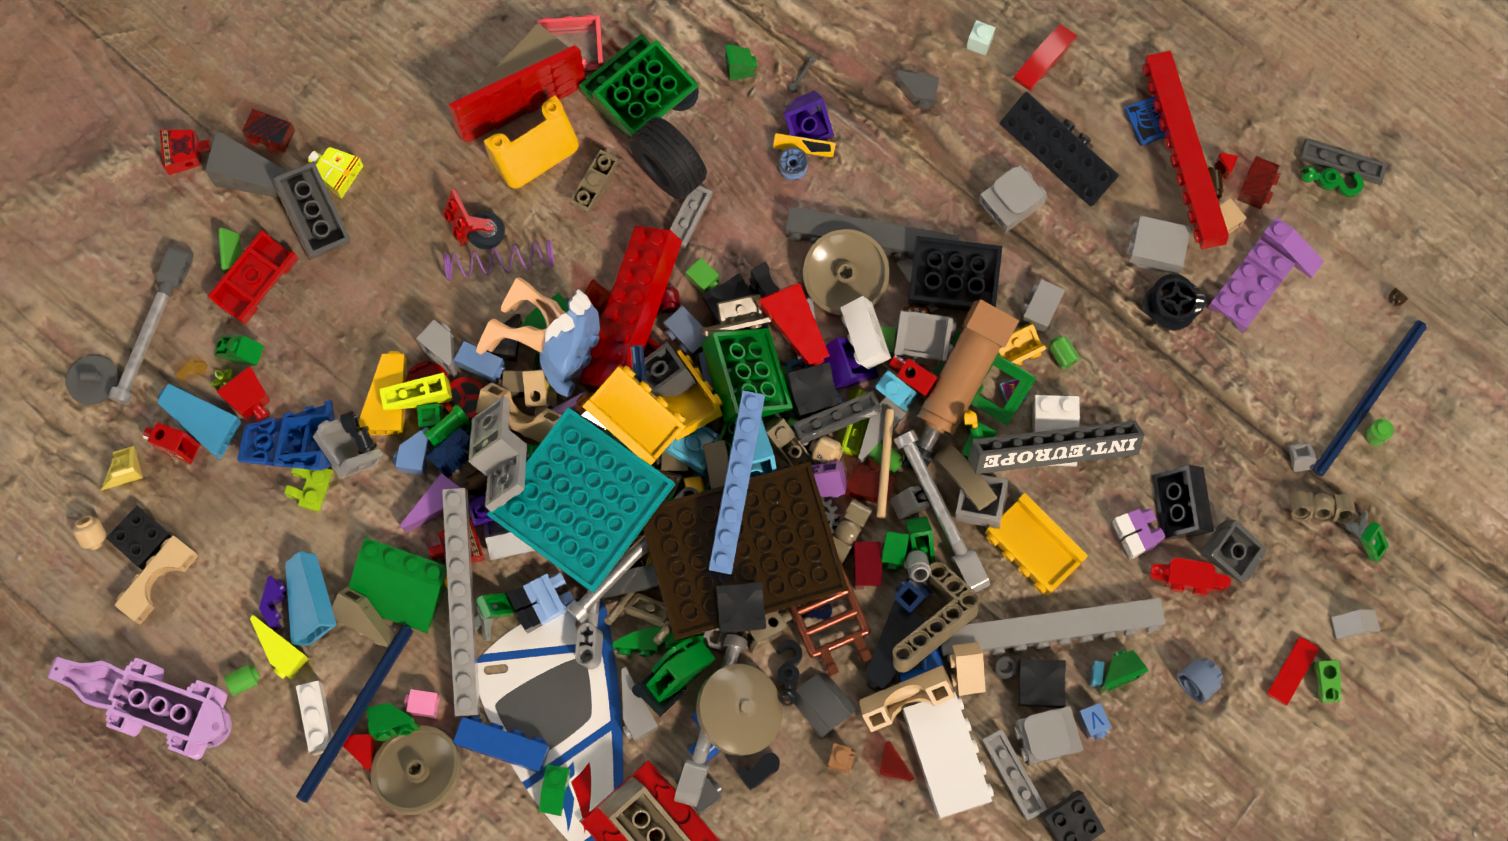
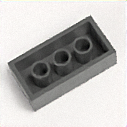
M314 161L274 178V187L309 261L349 244L351 239Z

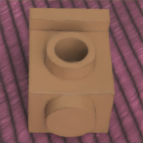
M834 743L827 768L849 774L855 752L851 751L850 747Z

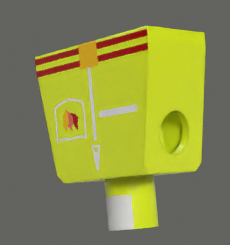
M331 147L327 148L323 155L313 151L308 158L309 163L315 162L325 186L341 199L363 168L359 157Z

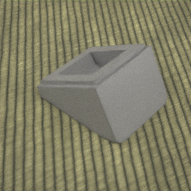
M1311 444L1289 445L1288 449L1293 471L1313 470L1317 458Z

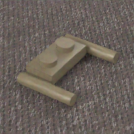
M635 592L624 594L604 619L606 624L611 625L625 609L626 614L662 627L653 639L658 645H661L672 631L664 603Z

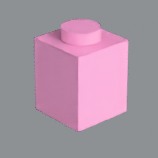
M410 689V695L405 697L404 708H407L406 712L410 715L436 719L440 695L438 693Z

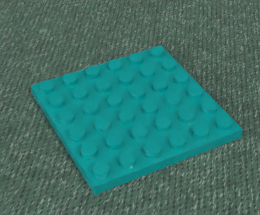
M568 407L526 462L524 490L519 495L509 499L502 507H498L492 512L489 511L487 515L592 593H595L676 484Z

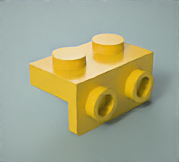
M1029 323L1015 330L1006 347L1000 348L998 354L1020 366L1023 360L1040 356L1041 352L1046 350V346L1040 342L1034 325Z

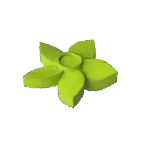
M227 369L223 373L215 370V376L218 379L214 380L211 386L223 387L232 380L233 370Z

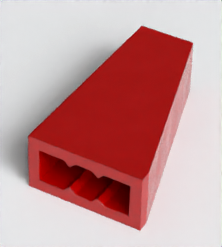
M794 283L756 300L757 305L805 364L817 366L825 362L824 358L830 356L800 283Z

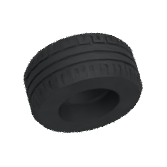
M659 117L652 118L631 136L629 146L637 162L647 175L671 197L675 199L686 198L705 181L707 169L700 155L686 137L665 119Z

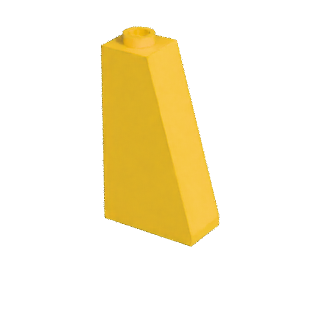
M389 351L388 354L381 355L358 423L360 427L368 426L370 435H404L405 409L384 411L380 395L381 388L401 384L406 381L407 359L399 351Z

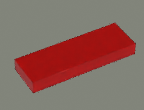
M1299 637L1266 695L1287 706L1320 648Z

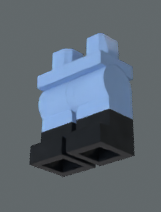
M561 572L551 576L545 574L518 589L506 592L527 634L567 613L566 607L574 598L570 591L560 596L558 595L556 589L566 585Z

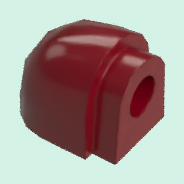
M667 285L659 308H661V313H675L678 307H680L679 291L674 286Z

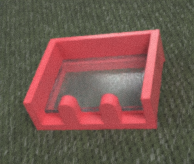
M588 14L584 17L565 16L558 19L546 17L542 20H537V24L542 25L567 47L576 45L581 50L584 72L596 71L603 66L600 16Z

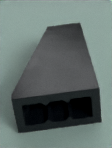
M897 600L892 605L864 678L867 681L866 685L875 692L877 690H884L898 673L893 667V648L926 622L914 611L909 613Z

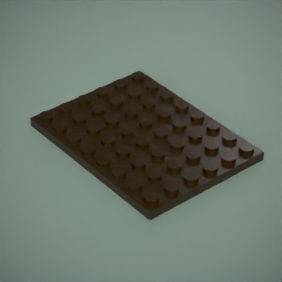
M810 462L749 479L732 574L708 570L724 486L661 503L643 527L675 641L719 628L716 586L762 582L765 615L849 590Z

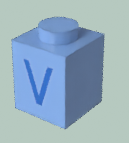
M1101 703L1077 713L1087 739L1094 737L1095 740L1107 736L1106 731L1112 728Z

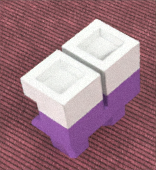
M1137 509L1116 517L1112 521L1119 539L1123 540L1121 543L1130 560L1154 549L1165 538L1160 527L1150 531L1147 525L1156 520L1152 509L1143 511Z

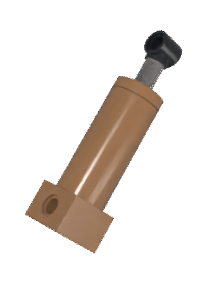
M983 300L974 301L960 327L963 331L925 400L922 409L917 415L927 425L917 444L927 467L932 459L931 448L936 443L937 437L940 435L939 433L944 434L946 432L954 436L958 429L957 427H959L964 418V413L967 412L1000 348L1006 347L1020 321ZM906 455L903 461V465L913 470L912 465Z

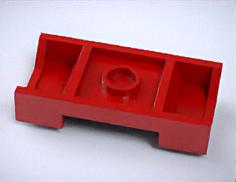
M261 230L211 291L208 298L222 310L246 325L258 310L257 305L282 274L286 276L299 258L296 253L285 249L266 232Z

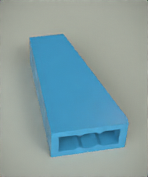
M170 384L159 393L157 403L216 459L221 460L242 423L239 418Z
M301 551L295 553L285 563L290 637L292 645L310 646L337 624L317 555Z

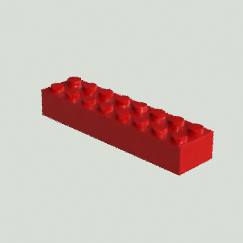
M643 226L634 227L600 322L599 341L592 348L590 353L591 361L583 369L579 381L581 385L592 393H596L618 366L621 365L624 368L626 365L632 369V345H642L643 350H645L682 244V240L671 230Z

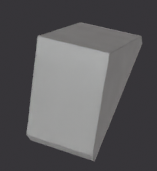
M1359 609L1331 617L1336 640L1380 632L1375 610Z

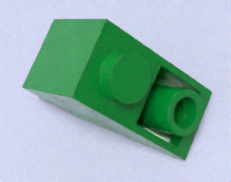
M244 335L221 336L215 345L216 351L214 356L245 366H257L264 345Z
M390 703L366 708L369 733L376 741H387L391 737L398 735L407 736L414 731L420 730V726L412 717Z

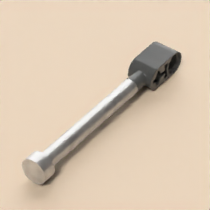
M170 245L157 273V282L161 283L119 384L117 387H112L108 396L109 399L123 405L130 404L133 397L130 390L173 288L179 289L184 283L193 261V251L175 245Z

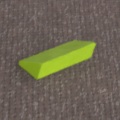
M861 389L850 390L847 401L864 395L867 392ZM870 417L838 430L836 441L840 442L843 454L859 457Z

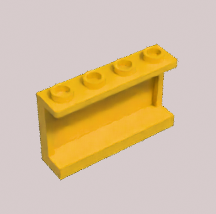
M681 350L677 351V355L697 383L680 395L661 396L669 403L668 408L671 411H678L686 418L684 422L687 426L675 438L676 441L723 415L720 406L723 404L719 396L712 394L713 390L708 381L703 382L702 379L704 378L698 367L694 369V363L690 356H685Z
M620 365L582 407L639 458L652 465L687 426L684 422L686 418L678 411H671L668 408L669 403L660 395L656 397L652 394V388L643 380L640 383L634 377L636 374L626 365L624 368Z
M1026 493L1003 514L1000 529L989 526L985 532L989 543L994 547L997 545L1003 551L1002 555L1009 562L1013 561L1019 567L1018 571L1025 578L1029 577L1034 582L1033 586L1041 594L1045 593L1047 596L1088 557Z

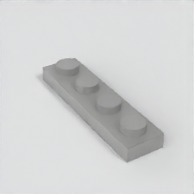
M1001 729L982 739L983 745L1025 820L1028 821L1047 810L1003 730Z

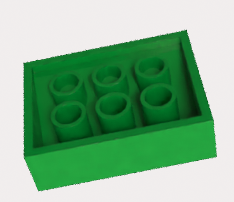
M769 328L713 332L701 343L715 392L723 404L720 406L723 414L724 424L736 423L742 391L765 395L761 417L788 411L793 408Z
M365 537L357 556L348 588L367 597L382 618L428 634L446 588L444 580L447 575V566Z

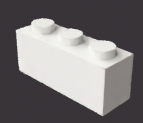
M862 296L840 307L843 314L841 320L848 329L849 334L847 337L850 344L854 346L856 362L870 369L890 359L891 356L872 302Z
M314 681L298 685L296 690L308 751L315 756L324 752L333 737L324 686L321 682Z

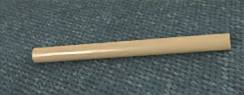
M886 409L877 518H885L894 421V410Z

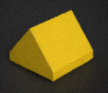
M702 476L683 479L684 489L693 487L698 492L705 491ZM685 492V495H686V496L692 495V493H691V492Z

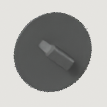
M98 355L84 357L70 368L66 378L67 390L73 399L82 404L93 405L101 403L108 399L112 387H117L119 376L117 368L105 357Z

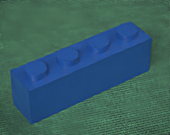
M469 715L468 719L462 717L453 741L456 746L540 774L542 773L550 747L546 745V740L535 736L533 740L525 738V733L512 729L511 733L504 731L503 726L491 722L490 726L482 724V719Z

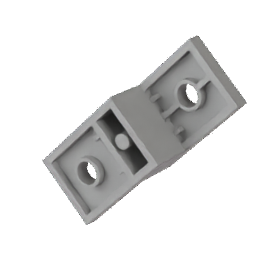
M502 396L472 418L468 462L487 476L485 507L491 512L505 505L515 495H519L525 487L527 444L508 429L510 400L505 396Z

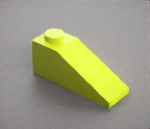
M444 373L380 389L384 411L417 408L418 405L442 404L453 401L450 383Z
M252 615L250 620L270 664L275 667L273 672L282 679L287 676L292 680L309 658Z

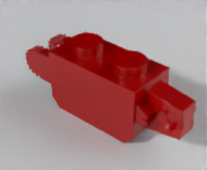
M1176 557L1169 564H1152L1150 569V579L1165 583L1164 587L1170 588V591L1179 593L1184 592V590L1193 591L1192 594L1196 596H1206L1212 590L1224 591L1232 583L1230 577L1215 573V567L1212 563Z

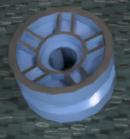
M789 147L783 150L779 156V172L787 180L793 181L794 179L804 177L808 169V157L804 150L798 147ZM796 161V166H790L791 163Z

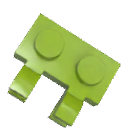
M293 468L291 473L294 477L306 479L303 491L287 485L284 494L288 498L299 500V507L320 513L334 471L328 468L320 471Z

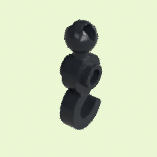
M785 640L777 646V653L782 654L785 650L792 649L795 652V656L778 669V682L784 687V690L779 694V701L785 706H791L797 699L793 686L799 682L800 678L799 670L796 666L801 662L803 655L802 648L797 642Z

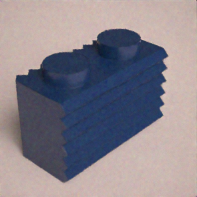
M459 427L430 452L427 458L441 474L449 479L452 473H456V470H459V467H462V464L469 460L470 437Z

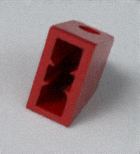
M250 366L216 391L244 419L254 415L258 421H261L269 416L264 406L270 402V399L258 376Z
M157 423L154 428L148 426L143 432V438L147 439L148 443L158 451L188 464L192 463L200 447V444L185 432L161 423Z

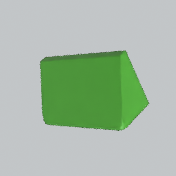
M219 228L221 269L226 274L241 256L240 235L236 232Z

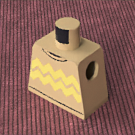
M543 370L524 371L523 383L526 407L535 409V416H538L547 408H555L557 405V392L548 382Z

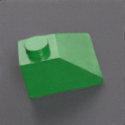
M1123 649L1113 654L1114 658L1109 661L1102 685L1098 690L1100 695L1135 681L1148 672L1146 665L1134 650L1127 652L1126 649Z

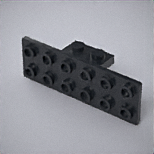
M1025 92L1000 121L1002 127L1089 206H1094L1119 177V174L1092 150L1094 146L1090 143L1091 139L1085 133L1081 132L1080 134L1074 129L1076 127L1075 124L1069 119L1056 118L1029 92Z

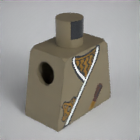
M788 609L780 614L778 611L766 614V629L741 631L740 636L747 640L746 646L751 653L783 635L787 629L786 625L794 621Z

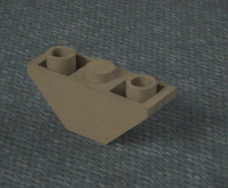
M600 149L569 204L586 213L594 209L601 202L610 187L619 159Z

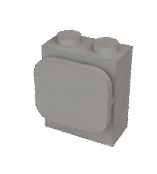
M1019 165L998 178L994 185L981 193L978 202L1002 231L1006 233L1042 207L1047 196L1044 188L1034 182L1031 173Z
M1140 215L1138 222H1133L1131 235H1134L1133 242H1129L1127 254L1130 255L1129 262L1133 263L1136 267L1156 272L1166 270L1180 273L1184 266L1191 227Z
M1071 706L1034 714L1016 721L1014 733L1016 739L1021 740L1023 748L1020 749V754L1023 762L1027 761L1028 766L1078 754L1083 751Z

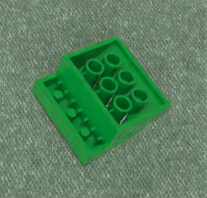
M640 34L579 84V91L606 119L631 137L650 119L662 118L698 88L699 85L657 40L650 43L643 34Z

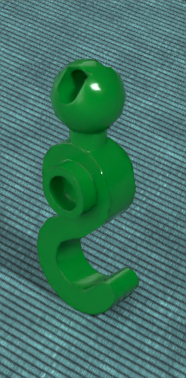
M1306 166L1300 172V178L1304 182L1310 183L1316 180L1322 189L1331 191L1337 188L1338 192L1347 198L1356 197L1364 187V180L1358 173H1355L1352 177L1355 188L1350 189L1345 185L1340 173L1333 168L1324 169L1319 173L1314 167Z

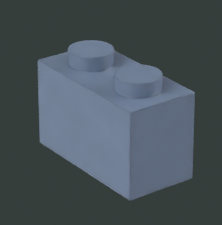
M682 306L663 322L664 334L669 340H675L679 344L678 348L685 356L689 355L694 359L703 351L701 343L707 336L700 333V329L704 327Z

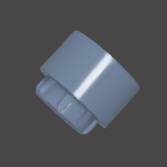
M1208 658L1193 659L1177 673V680L1182 689L1198 703H1205L1221 688L1223 674L1219 667Z

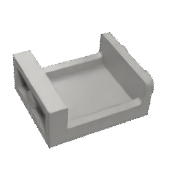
M900 310L894 354L937 359L946 362L947 357H949L953 350V344H949L950 336L955 335L956 323L953 322L952 317Z
M340 417L331 422L326 420L319 424L318 430L313 436L340 479L375 467L383 456L379 448L372 451L368 449V452L359 454V448L354 437H351L350 433L345 432Z

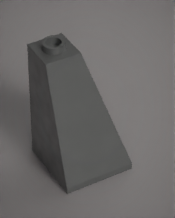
M217 131L205 169L216 187L276 198L280 197L274 187L273 180L275 177L288 172Z

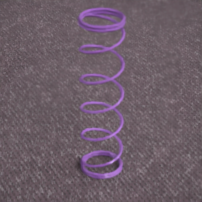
M551 240L546 241L549 265H546L537 243L533 242L531 248L529 267L526 268L517 246L513 244L511 250L510 266L508 271L505 269L499 256V253L495 247H493L491 253L489 273L485 272L476 250L472 251L471 266L468 276L465 275L455 252L452 253L451 263L449 254H444V267L447 280H452L454 255L462 274L466 278L470 277L473 266L474 252L482 271L487 276L490 274L492 269L494 250L498 256L502 268L505 272L509 273L512 267L514 247L518 253V256L523 267L526 270H529L532 264L534 244L538 250V253L543 264L547 268L549 266L554 267V256Z

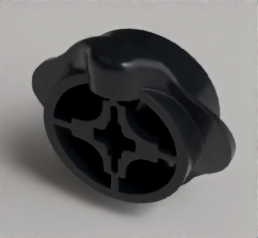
M1168 274L1161 277L1147 291L1141 307L1149 317L1163 328L1178 331L1189 326L1196 316L1203 311L1207 296L1186 277L1180 274ZM1168 289V293L1164 297H1159L1161 290ZM1184 307H1188V313L1180 316L1181 310Z

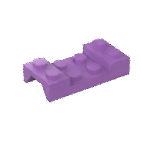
M1259 239L1207 309L1225 315L1236 324L1238 330L1243 334L1295 263Z

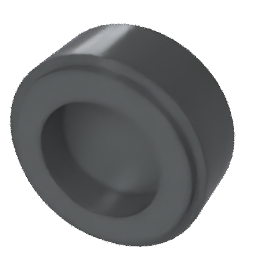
M1009 656L998 658L994 664V672L1001 679H1009L1017 671L1015 660Z

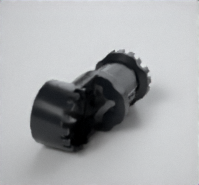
M353 411L340 415L342 427L346 433H350V436L354 437L359 448V454L368 452V449L371 451V449L376 448L377 444L372 441L368 432L369 427H360L359 421H357L358 418L354 417L356 414Z

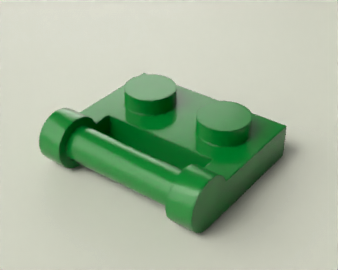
M455 405L452 408L453 411L431 430L427 429L423 433L434 448L459 427L467 435L471 433L472 423L458 405Z

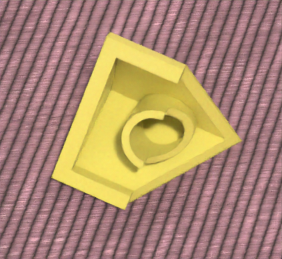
M134 446L113 452L114 458H112V463L101 490L143 478Z

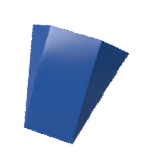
M332 400L324 402V405L315 408L314 405L305 407V411L293 414V412L285 413L279 419L274 420L271 417L245 425L237 460L257 465L319 471L331 467L330 462L313 436L318 430L319 424L326 420L330 422L335 420Z

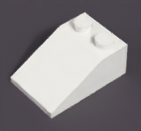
M1035 395L1032 402V432L1079 427V396ZM1077 462L1065 463V464H1056V465H1048V466H1075V467H1076V466H1077Z

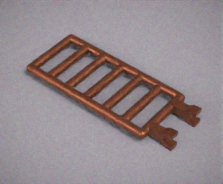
M842 563L841 566L849 589L848 591L789 608L809 657L814 659L821 656L829 677L839 673L830 652L854 642L861 663L872 659L863 640L864 637L870 635L871 630ZM845 596L847 597L851 609L806 627L801 616L802 614ZM856 617L860 627L859 630L815 648L810 637L811 635Z

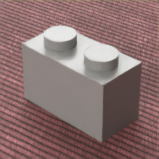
M1042 279L1039 286L1034 284L1029 295L1033 298L1030 304L1025 303L1020 313L1024 316L1021 323L1025 325L1032 323L1036 330L1045 333L1065 290Z

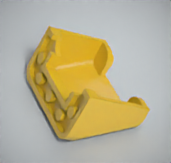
M556 95L543 103L542 113L546 120L521 137L510 142L505 135L494 134L484 140L490 162L505 183L513 189L524 186L575 153L579 147L578 138Z

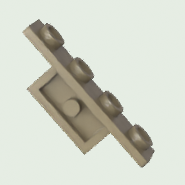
M760 294L717 303L720 324L701 328L700 333L708 338L713 332L738 331L744 327L755 329L762 327V323H773L757 305L756 300L761 298Z

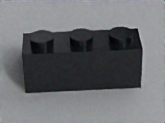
M1185 465L1152 475L1160 528L1165 535L1164 540L1194 537L1214 532L1204 467Z

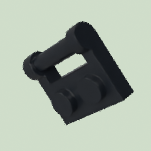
M651 672L641 683L638 682L632 687V692L636 697L642 698L661 717L689 689L685 686L659 703L646 686L655 675Z

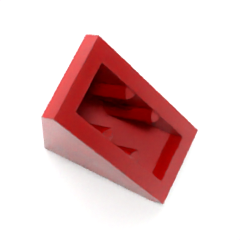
M371 734L350 735L343 747L365 769L371 772L374 760V738Z

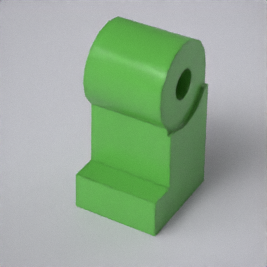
M1339 660L1313 662L1317 677L1319 701L1321 703L1340 702L1342 686Z

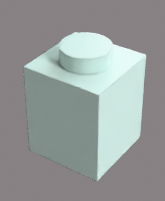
M976 20L966 49L986 56L996 27Z

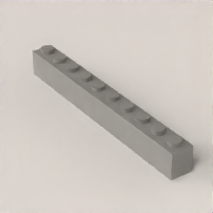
M465 488L442 489L455 716L480 715L468 490Z
M1161 598L967 624L940 645L942 658H947V661H949V655L953 654L952 645L979 642L983 653L991 652L992 655L1005 653L1006 649H1014V652L1027 650L1028 646L1035 645L1036 649L1049 647L1050 643L1058 642V646L1071 644V640L1080 639L1081 643L1093 641V637L1102 636V639L1105 640L1115 638V634L1124 633V636H1134L1138 634L1137 631L1146 630V633L1159 632L1160 628L1165 625Z

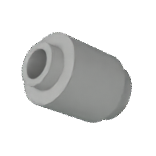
M919 550L910 552L905 559L910 578L916 582L927 580L931 572L927 555Z

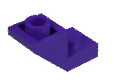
M486 494L469 499L474 526L493 521L487 515L490 510L485 507Z
M271 575L267 578L259 609L269 627L275 631L282 627L279 621L282 617L276 607H272L287 598L284 594L287 589L280 579L276 580Z

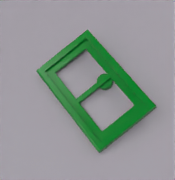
M957 331L950 343L953 344V348L961 335L960 331ZM997 354L989 371L994 365L1019 380V384L1004 409L978 395L983 391V384L979 387L971 405L1008 426L1037 377ZM940 360L934 372L939 375L946 362Z

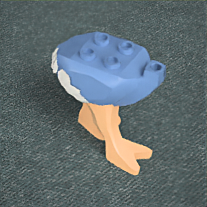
M518 277L503 301L501 311L504 313L511 309L516 311L525 300H529L542 312L547 328L538 329L530 325L512 328L496 319H492L488 322L482 334L476 352L480 355L487 350L493 352L504 338L520 341L540 352L541 367L548 382L558 394L569 397L575 388V384L571 379L589 365L592 348L599 341L600 325L598 311L593 307L589 298L578 289L568 302L569 310L565 312L556 301L541 295L531 284Z

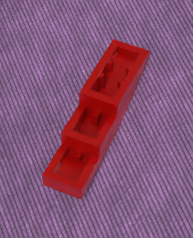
M1060 24L1031 55L1014 76L1013 80L1031 92L1038 81L1042 80L1051 67H1054L1077 38V35Z

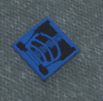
M1155 97L1129 105L1124 109L1141 146L1166 137L1165 132L1161 131L1159 126V112L1156 113L1154 110L1153 101Z

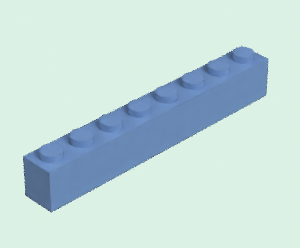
M742 391L708 567L710 571L732 574L764 405V394Z

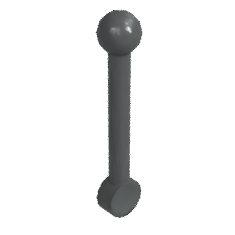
M812 55L808 58V63L796 81L790 84L789 90L791 92L797 91V85L811 64L816 62L815 56Z

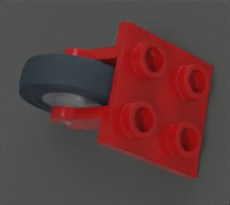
M451 190L443 210L445 220L450 223L452 234L459 241L461 247L465 246L467 241H470L480 249H493V247H497L505 235L503 221L496 214L488 211H481L473 216H468L456 190Z

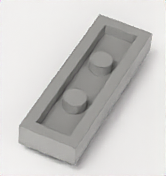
M698 186L683 202L670 228L682 240V248L685 249L713 195V191Z

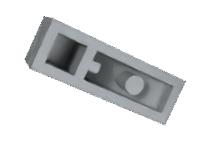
M887 397L883 401L878 400L882 412L870 416L857 463L860 466L869 457L868 455L872 449L883 440L886 409L894 410L893 431L905 420L906 413Z
M626 667L621 669L623 721L625 723V726L622 728L628 739L633 737L634 741L637 742L658 730L659 727L644 700L633 694L632 687L635 683Z

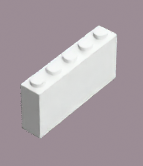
M955 692V698L936 706L927 702H921L905 707L902 710L938 820L992 802L991 797L994 796L990 783L986 784L984 775H986L985 766L982 761H978L976 753H979L975 739L971 740L969 731H972L968 718L964 719L961 711L964 709L960 696L957 697Z

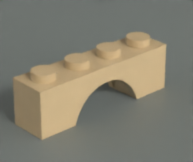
M492 382L480 390L476 413L479 414L502 396L507 397L510 400L508 429L519 432L524 437L534 439L540 442V444L562 416L548 408L538 416L526 415L515 406L509 390Z
M174 535L166 539L162 543L158 554L152 556L147 561V567L142 573H138L132 579L131 586L119 594L114 606L134 622L141 625L155 608L151 600V589L156 579L170 571L184 573L199 555Z
M942 665L859 701L862 716L870 731L873 732L892 724L895 716L903 708L911 704L927 702L936 706L955 698L951 681Z

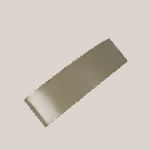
M946 444L932 454L933 461L950 475L979 511L997 499V496L980 474H975L970 462L952 445Z

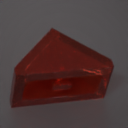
M593 279L584 294L589 298L593 307L597 309L599 316L606 308L610 292Z
M887 741L884 745L878 777L910 784L914 781V776L891 742Z

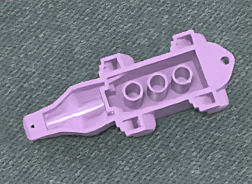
M56 657L48 672L49 679L70 687L83 703L107 710L105 714L107 716L105 720L108 721L106 727L133 737L140 733L143 726L167 734L169 750L195 760L202 758L206 748L217 747L223 743L231 732V716L224 708L228 695L226 691L196 680L195 684L192 683L190 687H187V690L162 682L164 678L163 668L139 658H135L134 662L131 661L129 666L127 665L123 671L104 661L78 663Z

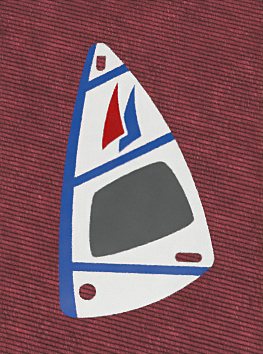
M601 601L599 602L597 628L603 633L602 658L600 665L595 669H587L575 659L577 639L575 624L577 619L567 609V613L560 615L528 634L522 624L518 625L496 641L477 660L479 696L490 723L503 726L504 731L510 733L512 729L525 733L524 737L533 740L534 736L546 740V745L550 747L541 774L511 764L538 806L540 805L542 783L547 764L571 770L562 816L545 813L568 841H596L579 821L623 783V735L618 676L612 648L613 641L610 625L604 621L607 616V610ZM588 653L585 656V662L590 661L592 653ZM500 664L508 666L506 673L490 675L484 673L486 666Z

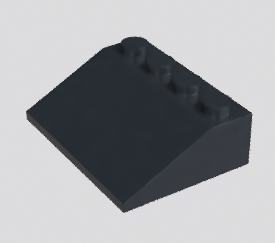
M916 236L908 304L915 303L921 306L969 312L974 301L983 300L996 307L1003 246Z

